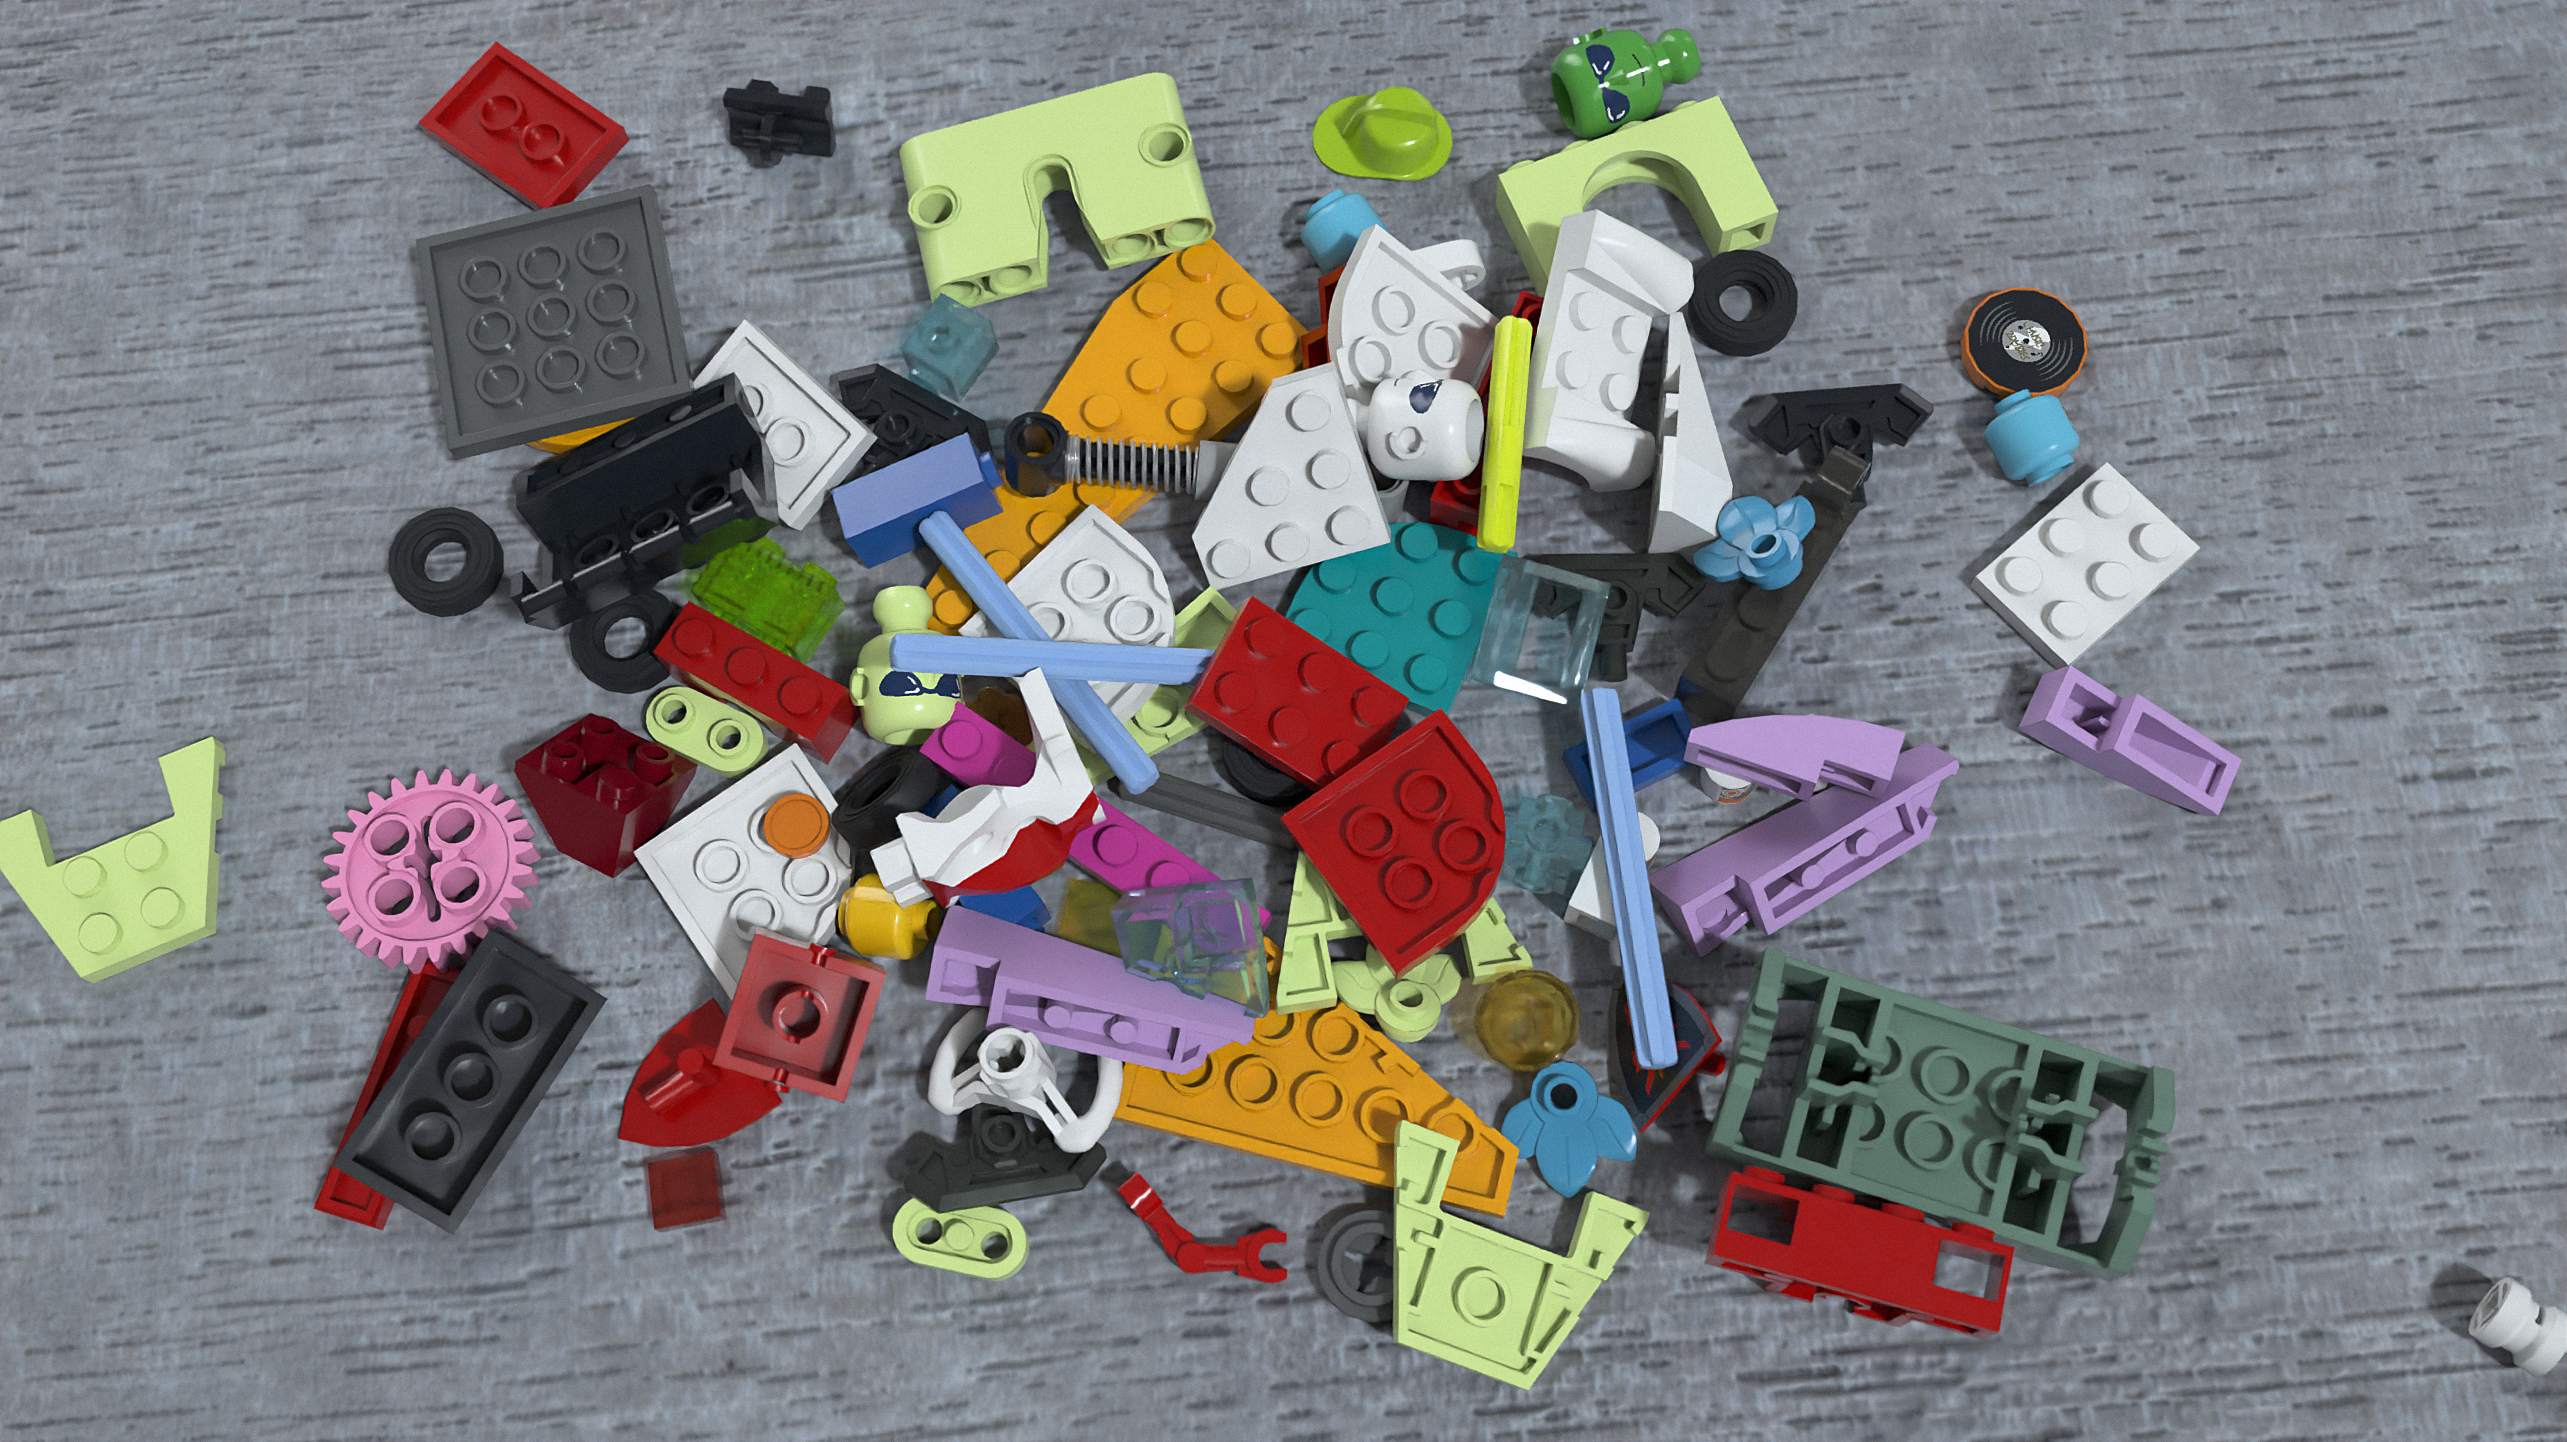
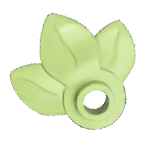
M1369 943L1366 949V960L1331 963L1336 992L1341 1001L1352 1010L1375 1015L1382 1031L1388 1037L1406 1043L1421 1040L1436 1027L1441 1014V1005L1456 996L1461 981L1458 964L1450 954H1434L1399 980L1395 979Z

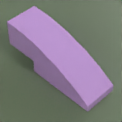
M2071 665L2042 675L2018 727L2019 730L2053 750L2096 772L2169 803L2209 817L2219 815L2242 759L2141 695L2134 694L2121 698Z
M1768 715L1733 719L1691 729L1683 760L1810 802L1818 779L1882 799L1891 780L1906 732L1864 721L1820 715Z

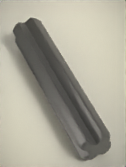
M1159 772L1157 782L1139 795L1130 793L1123 783L1119 782L1118 792L1123 800L1285 851H1294L1297 847L1281 825L1280 817L1286 814L1287 811Z

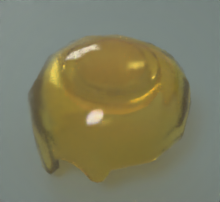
M1518 970L1510 972L1495 980L1481 995L1475 1006L1476 1013L1473 1017L1474 1035L1488 1059L1509 1072H1537L1546 1069L1575 1046L1579 1038L1581 1008L1569 985L1548 971Z

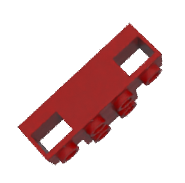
M1745 1166L1742 1174L1731 1171L1722 1182L1704 1264L1765 1280L1763 1291L1807 1303L1813 1302L1814 1294L1822 1299H1826V1295L1854 1301L1851 1315L1895 1327H1901L1913 1320L1979 1339H1985L1999 1333L2015 1247L1994 1242V1231L1982 1226L1962 1222L1952 1223L1951 1230L1923 1223L1925 1217L1923 1212L1898 1204H1882L1881 1211L1853 1204L1854 1194L1836 1187L1813 1185L1810 1193L1784 1186V1175L1760 1167ZM1733 1196L1782 1209L1778 1221L1794 1225L1790 1246L1726 1229ZM1939 1251L1989 1265L1983 1298L1933 1285Z

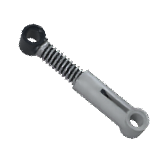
M1026 412L1015 417L1007 425L1004 433L1005 477L1012 489L1021 495L1031 498L1050 495L1056 492L1062 485L1064 486L1065 481H1070L1071 483L1076 481L1079 484L1083 478H1086L1089 485L1093 483L1094 479H1097L1100 486L1104 484L1105 480H1108L1111 487L1115 485L1116 481H1120L1122 488L1126 486L1127 482H1131L1133 489L1137 487L1138 483H1141L1144 490L1148 488L1149 484H1152L1155 491L1162 485L1166 492L1170 491L1172 486L1175 487L1177 493L1181 492L1183 487L1186 488L1188 494H1195L1194 501L1209 503L1238 444L1200 440V444L1195 448V452H1191L1189 445L1185 447L1184 451H1180L1178 444L1174 446L1173 450H1169L1167 443L1163 445L1162 449H1158L1156 442L1152 444L1151 448H1147L1145 441L1141 442L1140 447H1137L1134 440H1131L1129 446H1126L1122 438L1119 440L1118 445L1113 444L1111 437L1107 440V444L1102 443L1100 436L1096 439V442H1091L1089 435L1084 441V438H1080L1078 434L1075 436L1069 435V430H1065L1061 422L1052 415L1042 412ZM1364 451L1375 485L1386 490L1378 491L1388 524H1393L1400 518L1410 480L1388 478L1381 474L1373 464L1369 451ZM1036 452L1045 454L1042 457L1027 456L1029 453Z

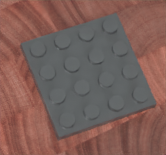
M651 184L416 239L448 449L457 460L642 416L661 406L692 395L693 391H695L658 198Z

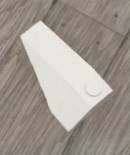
M1675 312L1669 315L1663 340L1655 441L1657 463L1652 479L1647 553H1679L1691 565H1694L1692 560L1693 554L1721 537L1717 527L1718 517L1723 508L1732 501L1733 485L1683 313Z

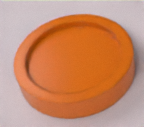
M795 793L780 798L769 808L764 819V834L768 843L777 853L791 859L806 858L815 854L824 846L830 834L831 824L827 811L817 799L807 794Z

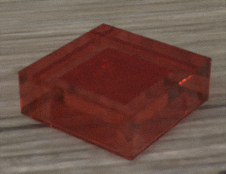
M708 1151L647 1163L654 1230L662 1233L726 1220L718 1153Z

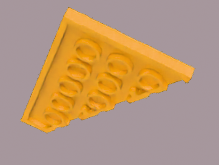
M1163 926L1152 969L1255 1002L1257 1004V1012L1252 1039L1250 1043L1243 1046L1240 1042L1233 1041L1207 1054L1202 1066L1184 1075L1125 1062L1120 1102L1112 1118L1113 1121L1394 1192V1131L1397 1122L1405 1120L1460 1141L1440 1204L1504 1219L1519 1148L1495 1128H1490L1462 1100L1458 1097H1453L1421 1070V1066L1380 1031H1375L1360 1018V1015L1355 1010L1348 1008L1338 999L1334 1007L1277 1015L1275 1003L1283 950L1268 937L1261 935L1236 971L1232 972L1167 926Z

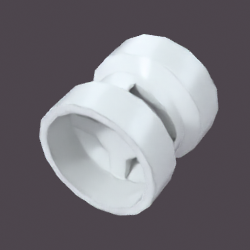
M2509 1277L2500 1280L2490 1289L2480 1302L2470 1321L2469 1335L2488 1347H2502L2505 1350H2509L2512 1352L2514 1364L2534 1377H2540L2550 1371L2567 1350V1314L2554 1306L2540 1307L2538 1303L2532 1300L2529 1289Z

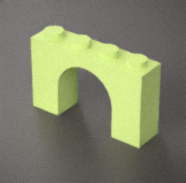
M1719 96L1699 103L1696 101L1684 102L1663 116L1646 122L1639 120L1629 122L1613 134L1591 142L1587 140L1574 142L1566 146L1560 153L1535 162L1532 160L1518 162L1505 173L1498 175L1496 208L1538 296L1545 298L1562 217L1582 213L1587 204L1597 194L1614 185L1627 182H1643L1657 185L1673 193L1690 211L1713 258L1718 254L1736 249L1750 250L1769 243L1779 212Z

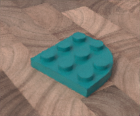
M1405 522L1389 524L1391 530L1390 543L1316 563L1301 583L1285 617L1408 697L1409 701L1405 707L1406 709L1428 717L1441 708L1449 717L1517 564L1518 553L1510 550L1504 554L1482 551L1477 545V537L1431 523Z

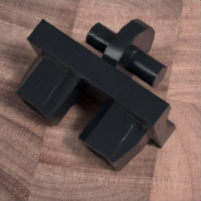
M751 79L745 89L727 87L722 99L729 115L731 145L758 148L761 161L769 165H779L784 152L825 157L833 156L837 146L833 126L831 93L828 88L807 85L797 96L780 94L778 87L771 81Z

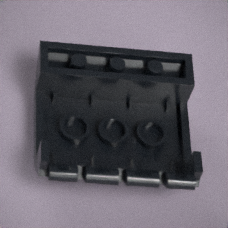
M735 372L693 391L692 395L652 410L517 475L516 508L543 543L541 591H538L524 571L511 577L510 598L519 608L526 624L555 631L574 621L583 622L589 620L604 607L629 595H642L655 587L659 581L682 570L700 568L707 564L716 554L740 543L755 542L764 537L770 529L779 525L774 460L743 386Z

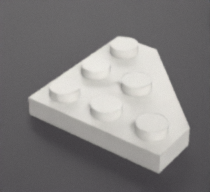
M1334 362L1272 380L1248 430L1243 434L1227 464L1208 505L1205 506L1195 524L1192 539L1209 584L1215 590L1391 542V530Z

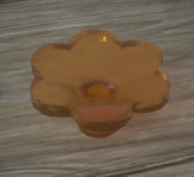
M988 685L980 689L977 696L978 700L967 705L969 709L1025 747L1034 740L1026 705L1019 696L1015 694L1006 695L996 685Z

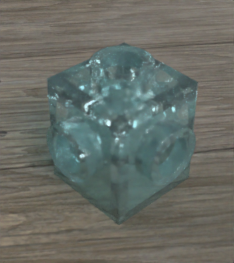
M1540 794L1537 796V799L1522 796L1517 816L1508 813L1504 814L1506 827L1504 853H1506L1502 878L1512 880L1518 887L1540 894L1555 892L1565 895L1570 873L1583 874L1594 837L1581 834L1587 813L1574 810L1575 805L1572 802L1559 796ZM1535 836L1549 839L1554 842L1542 843Z

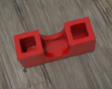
M690 601L687 602L653 651L657 659L676 681L721 703L727 704L728 701L739 705L764 722L776 737L791 745L796 743L801 751L826 765L829 764L861 715L858 706L853 705L850 693L846 687Z

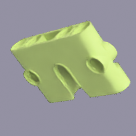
M1165 73L1143 74L921 134L906 141L899 150L909 198L908 213L916 229L931 301L937 308L942 310L956 311L1048 287L1049 232L1043 212V201L1049 193L1055 190H1067L1074 194L1083 226L1109 270L1182 251L1193 245L1203 244L1215 232L1214 218L1177 85L1173 77Z

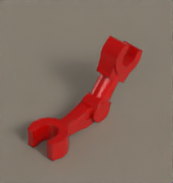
M1136 1172L1117 1189L1118 1193L1143 1222L1146 1221L1160 1237L1166 1252L1178 1263L1179 1268L1184 1273L1196 1275L1208 1272H1238V1277L1270 1285L1287 1280V1269H1267L1259 1260V1253L1266 1245H1285L1287 1243L1285 1232L1267 1229L1237 1238V1244L1195 1243L1192 1234L1177 1224L1163 1207L1165 1205L1139 1172Z

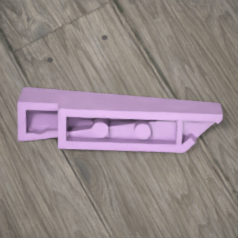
M1920 744L1898 755L1891 780L1882 799L1835 785L1812 796L1810 802L1802 801L1648 876L1650 889L1690 949L1699 958L1711 952L1750 919H1752L1754 926L1766 935H1770L1927 840L1938 818L1930 809L1941 781L1952 774H1957L1960 767L1958 760L1932 744Z
M958 905L949 907L936 940L925 1000L990 1007L985 1030L996 1031L1012 1026L1024 1033L1032 1032L1041 1043L1181 1075L1202 1066L1207 1054L1233 1041L1240 1042L1242 1046L1250 1043L1257 1012V1004L1253 1001Z

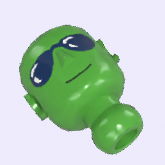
M1604 26L1572 39L1574 45L1562 50L1554 59L1550 69V80L1557 107L1569 130L1578 137L1595 139L1613 134L1629 122L1644 121L1651 117L1661 105L1663 85L1667 83L1676 85L1689 83L1699 73L1701 63L1695 41L1687 30L1671 28L1664 31L1656 42L1649 44L1635 30L1620 28L1607 32Z

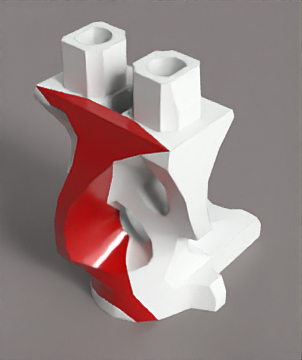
M1040 667L1028 672L1018 684L1029 716L1036 751V769L1031 780L1021 787L994 785L971 787L959 793L935 819L919 812L902 813L896 817V821L903 837L870 851L885 889L889 893L893 892L902 909L932 896L946 909L955 905L960 896L1008 893L1029 886L1049 876L1065 864L1075 837L1082 830L1107 820Z

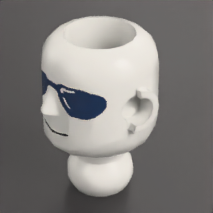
M1417 369L1414 379L1382 380L1374 390L1369 406H1364L1356 399L1346 398L1364 451H1369L1373 464L1381 474L1388 478L1402 480H1458L1470 475L1479 463L1484 440L1483 407L1477 392L1470 384L1464 381L1436 379L1422 369Z

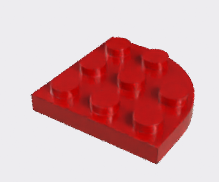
M1441 708L1280 817L1282 827L1396 980H1399L1453 942L1473 924L1487 906L1495 891L1504 861L1506 840L1505 815L1497 786L1480 757Z

